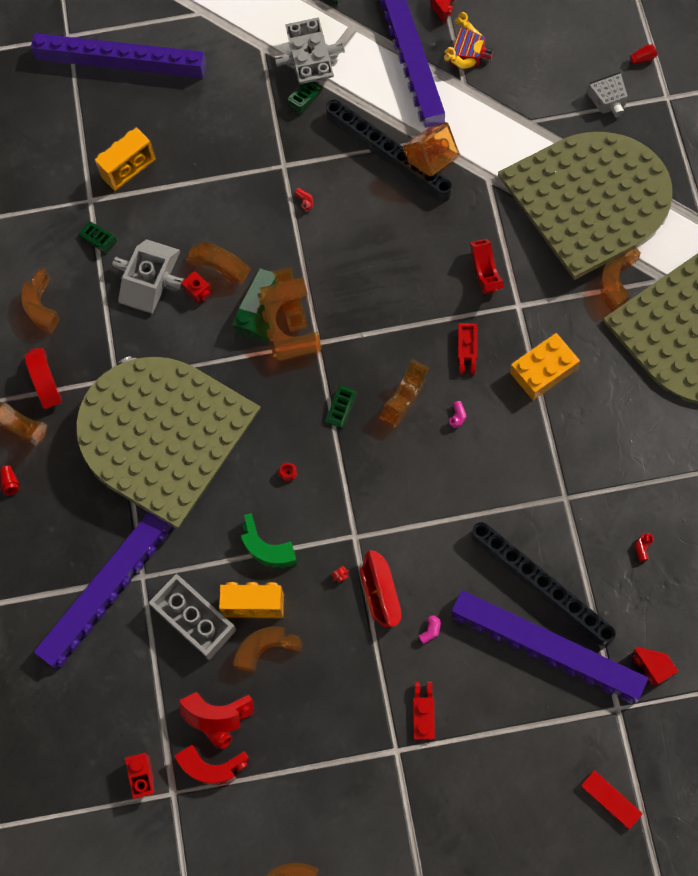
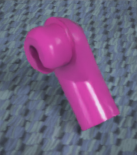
M456 401L452 404L455 414L449 419V424L453 428L460 427L466 419V413L461 401Z
M434 615L427 619V631L418 636L423 645L439 635L441 622Z

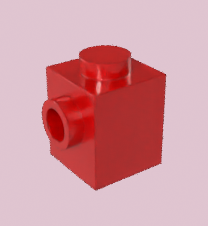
M196 271L192 272L181 282L183 290L198 304L206 301L212 293L210 284Z

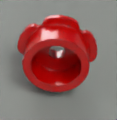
M284 463L278 470V474L282 477V480L290 481L296 478L297 468L291 463Z
M343 565L331 573L332 581L337 580L340 583L348 577L346 573L349 570H346Z

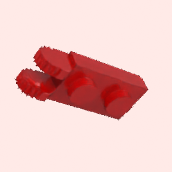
M458 323L459 374H464V360L471 361L470 372L471 374H476V323Z
M415 682V698H413L414 740H435L432 682H427L426 685L428 698H420V684Z

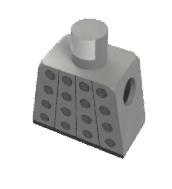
M620 72L589 83L587 94L601 113L612 111L615 117L624 114L622 107L626 105L627 92Z

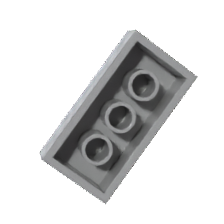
M177 573L149 602L150 606L208 660L237 631L231 622Z

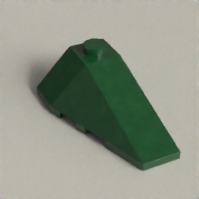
M259 269L233 322L235 334L270 344L276 329L277 273Z

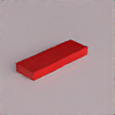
M595 770L580 786L628 830L643 814Z

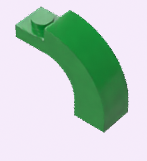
M252 513L244 515L245 522H242L244 533L248 534L241 535L246 550L256 561L272 568H287L298 565L292 542L280 545H270L263 542L257 535Z

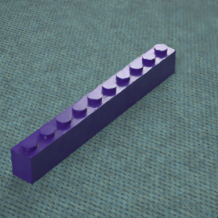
M379 0L381 8L384 7L385 10L383 11L385 21H388L390 24L388 25L389 33L394 36V48L399 51V63H403L404 77L409 80V92H413L414 95L412 97L414 107H418L419 110L417 112L419 121L423 122L425 128L445 123V110L407 1Z
M34 33L30 47L35 60L196 78H203L206 68V59L203 51Z
M148 512L40 643L34 653L57 670L58 667H62L66 663L67 656L71 651H75L79 647L80 640L84 635L87 636L92 631L93 624L97 619L100 620L105 615L106 608L118 599L119 592L123 588L128 587L132 576L141 571L145 560L154 555L160 542L163 543L167 539L168 532L172 529V526Z
M461 590L451 611V616L454 617L455 621L461 624L466 622L472 625V629L480 633L485 631L494 640H504L513 649H523L532 658H542L551 667L557 668L558 666L565 669L564 672L570 676L575 677L577 675L584 678L583 681L592 686L596 684L602 687V690L608 694L613 695L615 693L621 696V700L627 703H637L647 683L648 677L466 591Z

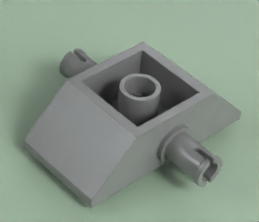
M319 17L285 24L290 53L275 56L276 66L294 65L299 84L334 77L329 57L330 55L345 53L343 42L331 45L326 44Z
M146 239L136 246L130 261L115 257L114 260L116 262L113 261L112 268L125 271L121 281L118 303L153 314L166 285L179 290L183 288L181 282L184 278L170 275L180 250Z

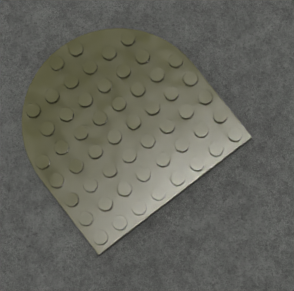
M586 132L569 136L498 171V177L574 280L646 243L665 223L671 208L672 182L661 159L641 142L616 133Z
M697 253L603 319L606 326L660 387L667 392L670 391L681 397L682 400L698 404Z
M163 357L138 358L111 368L89 388L78 412V445L85 463H87L93 474L104 485L178 530L261 407L187 363Z

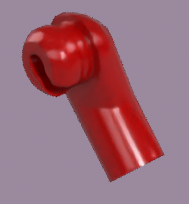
M297 188L294 195L302 200V209L310 211L313 208L312 195Z
M650 533L642 534L635 543L639 562L649 560L646 549L654 540Z

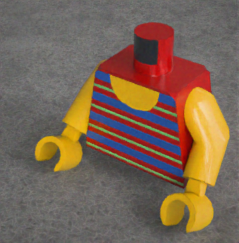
M465 12L459 13L455 23L463 26L459 29L453 48L448 47L444 51L447 53L444 55V60H450V64L456 65L460 69L478 67L481 58L492 59L494 50L485 48L486 38L467 21L468 16Z

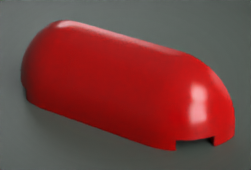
M368 551L364 555L363 566L360 567V576L371 617L383 627L396 626L401 620V608L389 565L381 554L376 551Z

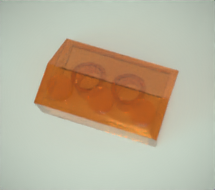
M448 122L429 127L403 145L409 163L428 176H433L460 156Z

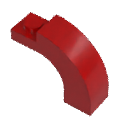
M488 239L469 242L475 273L482 293H493L504 288L503 280L498 275L495 267L491 242Z
M44 347L30 350L24 356L43 408L46 409L62 403Z
M197 692L179 700L180 715L192 727L209 733H225L240 728V720L254 714L253 699L249 695L225 706L210 705Z
M193 745L174 755L181 768L189 776L208 785H223L236 780L237 778L233 772L235 770L237 772L242 771L248 766L247 763L250 762L249 757L244 751L224 764L210 765L201 759Z

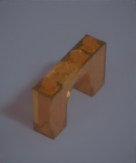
M304 277L260 288V293L257 296L259 304H263L265 308L262 315L264 323L268 322L270 329L266 330L269 341L273 340L274 348H271L273 358H277L279 363L322 352L318 332L292 337L284 334L276 323L277 313L283 305L308 298Z

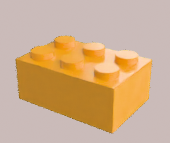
M136 127L132 131L127 132L122 139L114 142L109 149L100 153L94 160L101 178L116 191L156 160L150 140Z
M555 333L513 362L510 374L534 401L578 370L580 360L560 336Z
M227 582L226 585H220L219 609L225 618H283L284 593L281 585L273 582L266 583V585H258L255 582H248L246 585Z

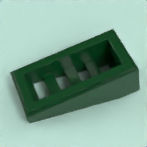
M314 82L304 83L289 96L287 104L302 115L323 88ZM310 86V87L314 88L315 91H312V90L309 89L308 87Z
M91 221L78 233L80 237L105 255L117 243V239L113 234ZM90 228H92V230L89 232V234L86 235V232H87Z
M339 385L325 422L343 429L356 400L357 391ZM339 400L342 401V402L348 403L347 406L344 405V404L338 403ZM336 408H339V409H341V410H344L345 412L342 413V412L337 411V410H335V409H336ZM333 414L342 417V420L333 418Z

